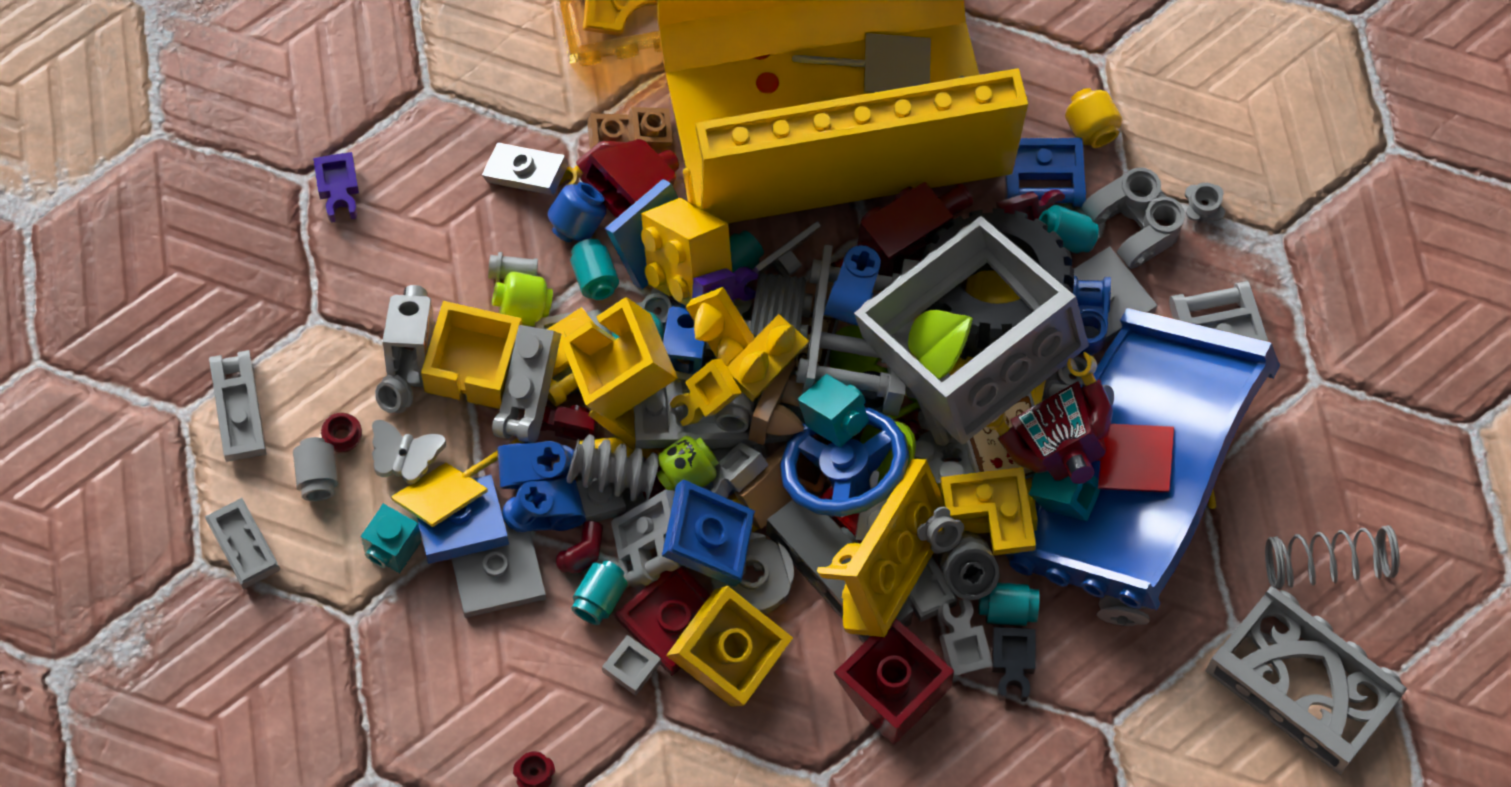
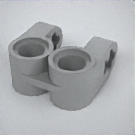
M1135 168L1128 171L1091 195L1082 206L1083 212L1094 223L1101 224L1121 212L1127 218L1135 220L1141 227V230L1128 238L1117 251V254L1129 269L1142 265L1167 248L1172 247L1178 240L1185 219V211L1182 205L1162 192L1159 177L1147 168ZM1132 191L1143 192L1146 196H1135ZM1164 220L1168 222L1170 226H1161L1157 224L1155 221Z

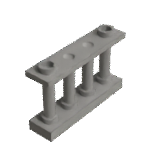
M824 245L821 260L813 259L809 283L817 285L807 359L800 358L796 383L803 384V395L813 386L814 381L817 382L825 374H828L846 386L853 385L857 389L877 392V397L884 398L882 414L898 416L905 395L906 385L888 365L887 373L881 372L880 376L817 365L819 348L881 358L865 339L821 332L823 314L828 299H826L828 282L834 283V281H837L841 270L839 267L830 266L833 246ZM904 259L900 274L892 273V277L878 274L873 290L883 291L896 278L907 273L920 261ZM913 320L891 336L908 352H910L908 336Z

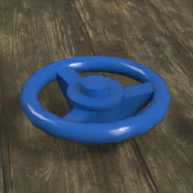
M865 408L869 419L867 424L881 430V432L864 444L858 440L850 439L841 448L834 443L825 445L812 438L818 433L808 428L806 423L802 424L804 430L794 434L787 442L781 460L780 469L783 487L795 503L818 515L844 517L865 512L887 499L897 484L903 479L909 460L906 435L893 419L872 408ZM892 448L893 460L889 472L877 486L871 489L869 485L871 473L877 471ZM800 452L829 478L833 488L832 500L820 499L810 494L800 483L796 468Z

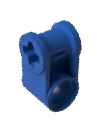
M859 245L848 250L838 279L834 281L823 315L858 326L854 312L860 309L867 300L872 299L874 294L872 290L880 269L881 260L874 249Z
M1074 276L1073 294L1077 299L1083 325L1092 326L1099 332V335L1095 338L1087 339L1089 346L1080 354L1085 352L1094 355L1102 350L1106 342L1108 313L1110 312L1111 277H1104L1102 281L1078 280L1077 276Z
M554 441L516 443L497 447L500 488L519 489L525 482L554 481L567 478L574 449ZM558 455H559V456H560V462L554 463L553 468H552V466H551L552 461L557 460V459H558Z
M567 478L554 481L525 482L518 489L517 497L508 500L502 510L505 523L517 532L565 531L576 528L586 521L585 511L575 479L571 484L567 483Z

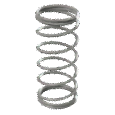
M1389 525L1382 526L1374 540L1372 534L1366 528H1360L1352 542L1350 536L1344 530H1339L1334 535L1331 544L1322 532H1317L1311 540L1310 547L1301 535L1295 534L1290 540L1288 551L1279 537H1269L1265 545V562L1269 582L1276 589L1283 587L1285 583V554L1288 585L1291 588L1294 586L1291 550L1294 540L1299 538L1308 555L1309 580L1314 586L1316 584V573L1312 554L1316 537L1321 536L1327 544L1330 553L1331 578L1336 584L1338 582V570L1334 549L1339 534L1345 535L1351 547L1352 572L1354 579L1358 582L1360 579V568L1356 546L1361 532H1366L1372 542L1376 577L1380 579L1383 571L1387 578H1395L1400 567L1399 546L1395 531ZM1386 534L1388 535L1391 547V570L1386 554ZM1273 547L1277 562V578L1274 569Z

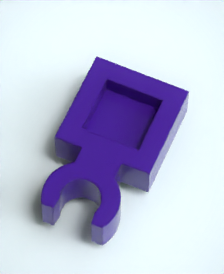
M352 152L313 158L320 200L329 198L326 202V212L331 223L336 222L335 211L339 207L348 208L351 219H356V203L350 195L358 194L359 189Z
M744 266L738 268L734 273L724 268L693 278L692 299L724 287L733 303L734 299L738 298L743 301H749L755 297L756 291L746 284L750 280L757 279L758 274L749 267Z

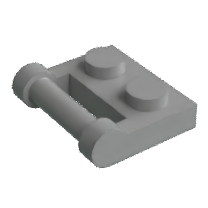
M1248 281L1235 283L1233 288L1188 297L1178 294L1169 298L1171 314L1175 320L1268 341ZM1234 303L1240 306L1239 309L1191 318L1190 312Z

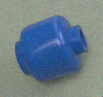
M579 182L577 185H566L548 210L549 221L554 226L552 228L553 233L566 242L590 239L607 213L603 203V195L596 188L584 182Z

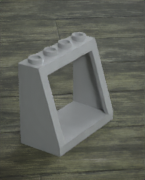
M982 216L970 225L960 229L953 238L937 250L930 252L924 260L907 273L900 275L890 286L874 298L867 300L860 309L854 312L865 341L961 445L1067 364L1069 358L1073 359L1089 346L1076 296ZM988 263L1033 312L949 378L941 382L891 336L976 270Z

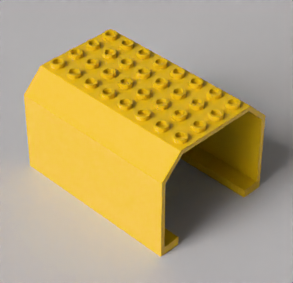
M657 0L658 27L665 75L685 168H689L691 171L696 204L700 209L727 223L895 195L907 187H913L914 189L923 182H926L930 188L1013 173L1028 108V100L1020 70L1017 68L979 74L966 24L964 0ZM866 33L931 38L930 83L875 93H864V67L797 63L792 61V56L808 55L865 60ZM770 54V56L764 60L754 59V57ZM765 72L775 74L779 80L777 90L770 94L762 93L756 87L757 77Z

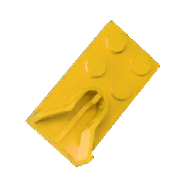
M911 460L905 470L903 479L897 484L886 503L882 506L879 515L862 543H849L845 545L833 558L831 565L818 567L817 569L819 576L824 579L844 580L846 583L842 592L843 627L849 634L885 637L934 553L930 548L931 544L927 540H920L917 536L918 527L921 524H925L934 515V511L937 508L944 507L942 494L927 460ZM851 558L850 562L841 564L843 560Z

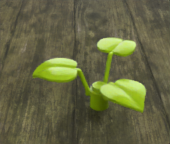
M929 310L922 313L915 319L909 332L908 347L910 352L937 379L945 377L953 369L962 353L973 318L940 310ZM856 325L843 327L836 332L838 335L864 339L859 326ZM831 350L829 357L830 368L859 373L865 371L887 373V368L877 365L880 358ZM908 397L914 402L901 408L898 416H886L896 420L921 408L917 399ZM895 421L906 435L909 451L907 468L915 456V437L905 423ZM867 425L861 435L860 442L864 444L880 433L881 430ZM892 448L877 469L879 472L878 484L890 470L893 460Z

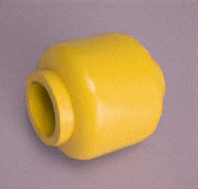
M1085 88L1071 97L1072 103L1066 109L1065 119L1075 137L1082 138L1083 145L1099 148L1117 138L1119 135L1118 129L1121 127L1123 118L1107 91H1092L1091 88Z

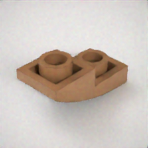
M631 107L628 115L590 113L587 120L590 149L601 141L629 142L641 139L645 140L653 150L670 147L673 143L669 108Z
M787 443L765 459L769 465L740 492L735 493L741 505L755 510L752 525L762 529L767 524L768 518L792 500L789 493L783 487L780 469Z

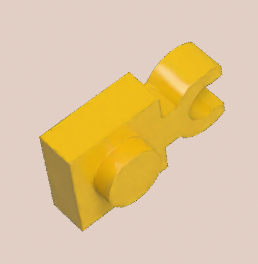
M722 358L714 359L685 382L690 393L675 396L671 400L670 406L672 408L683 405L687 406L688 415L680 421L682 426L698 423L702 419L703 414L705 417L717 414L742 392Z

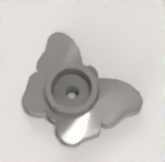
M376 420L372 423L374 432L372 442L374 447L372 452L374 469L380 477H389L394 474L395 476H402L403 480L408 484H416L428 471V465L433 464L438 454L446 447L445 437L440 434H427L414 439L410 434H405L402 437L393 425L383 420Z

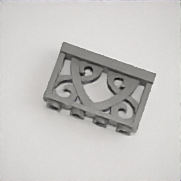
M1273 586L1267 590L1265 595L1224 645L1219 648L1205 670L1340 775L1407 690L1401 684V679L1396 673L1388 668L1377 666L1367 658L1366 652L1359 645L1350 641H1344L1333 632L1332 626L1326 620L1319 616H1311L1300 607L1299 602L1293 595L1283 590L1278 591ZM1274 616L1285 624L1289 631L1285 634L1278 633L1273 625L1271 639L1274 644L1269 646L1261 635L1260 624L1264 618ZM1250 632L1251 638L1259 650L1240 660L1232 653ZM1300 636H1301L1303 639H1305V640L1298 641V639H1299ZM1314 658L1322 660L1329 676L1332 698L1313 694L1293 701L1286 695L1289 688V674L1282 659ZM1269 663L1273 665L1278 673L1279 682L1276 684H1271L1263 677L1264 673H1273V670L1267 665ZM1345 671H1347L1350 674L1347 678ZM1364 684L1378 695V705L1374 709L1360 711L1348 706V700L1360 703L1368 698V696H1362L1357 692V685ZM1311 705H1321L1331 709V713L1321 708L1322 718L1318 720L1308 712V709ZM1347 717L1356 721L1367 722L1351 744L1341 737Z

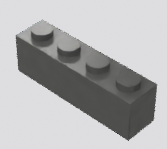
M791 500L767 519L766 535L777 545L779 542L786 548L791 556L793 565L843 620L842 592L846 584L845 581L824 579L819 576L817 569L818 567L831 565L833 558L845 545L858 542L847 528L843 527L840 529L831 519L832 516L818 515ZM851 558L843 560L841 564L850 562ZM909 596L896 616V619L905 627L911 624L914 611L912 609L913 603ZM856 634L863 643L870 637L868 635Z

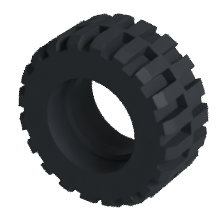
M993 208L992 213H983L981 209L969 212V217L966 219L959 216L949 221L948 230L944 227L940 228L932 236V242L926 245L922 255V260H924L930 252L937 250L953 238L960 229L970 225L982 216L1073 294L1074 269L1072 268V257L1069 250L1065 247L1063 248V240L1054 231L1048 233V225L1036 218L1033 222L1027 219L1028 214L1016 210L1015 214L1004 213L1005 209ZM986 263L970 276L980 271H990L994 269L988 263ZM958 284L922 313L929 310H940L973 318L967 341L960 355V358L966 360L967 356L976 357L1033 311L1021 298L1002 304L978 300L968 294Z

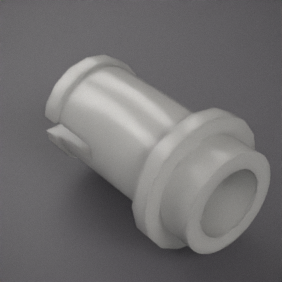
M498 252V256L490 255L488 279H496V282L500 283L501 280H505L508 273L513 271L537 276V258L503 256V252Z

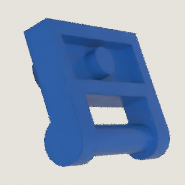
M1021 138L1013 173L1005 175V200L1031 191L1038 196V200H1041L1046 192L1057 189L1065 195V199L1055 203H1072V207H1082L1086 201L1082 138ZM1019 180H1071L1072 188H1019Z

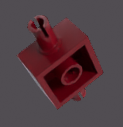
M923 182L914 189L913 187H907L895 196L893 202L882 209L875 207L862 217L857 246H868L877 252L881 260L879 275L892 277V273L900 274L903 260L910 259L921 262L926 245L932 242V236L940 228L944 227L948 230L949 221L953 220V216L972 206L973 198L968 189L961 183L940 197H937L926 182ZM845 256L830 265L841 268Z

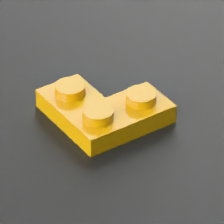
M1023 467L941 477L940 483L944 507L950 510V516L954 520L988 517L993 555L1035 551L1036 542Z

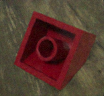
M895 618L885 637L870 636L834 672V676L862 716L894 745L951 689L954 670Z

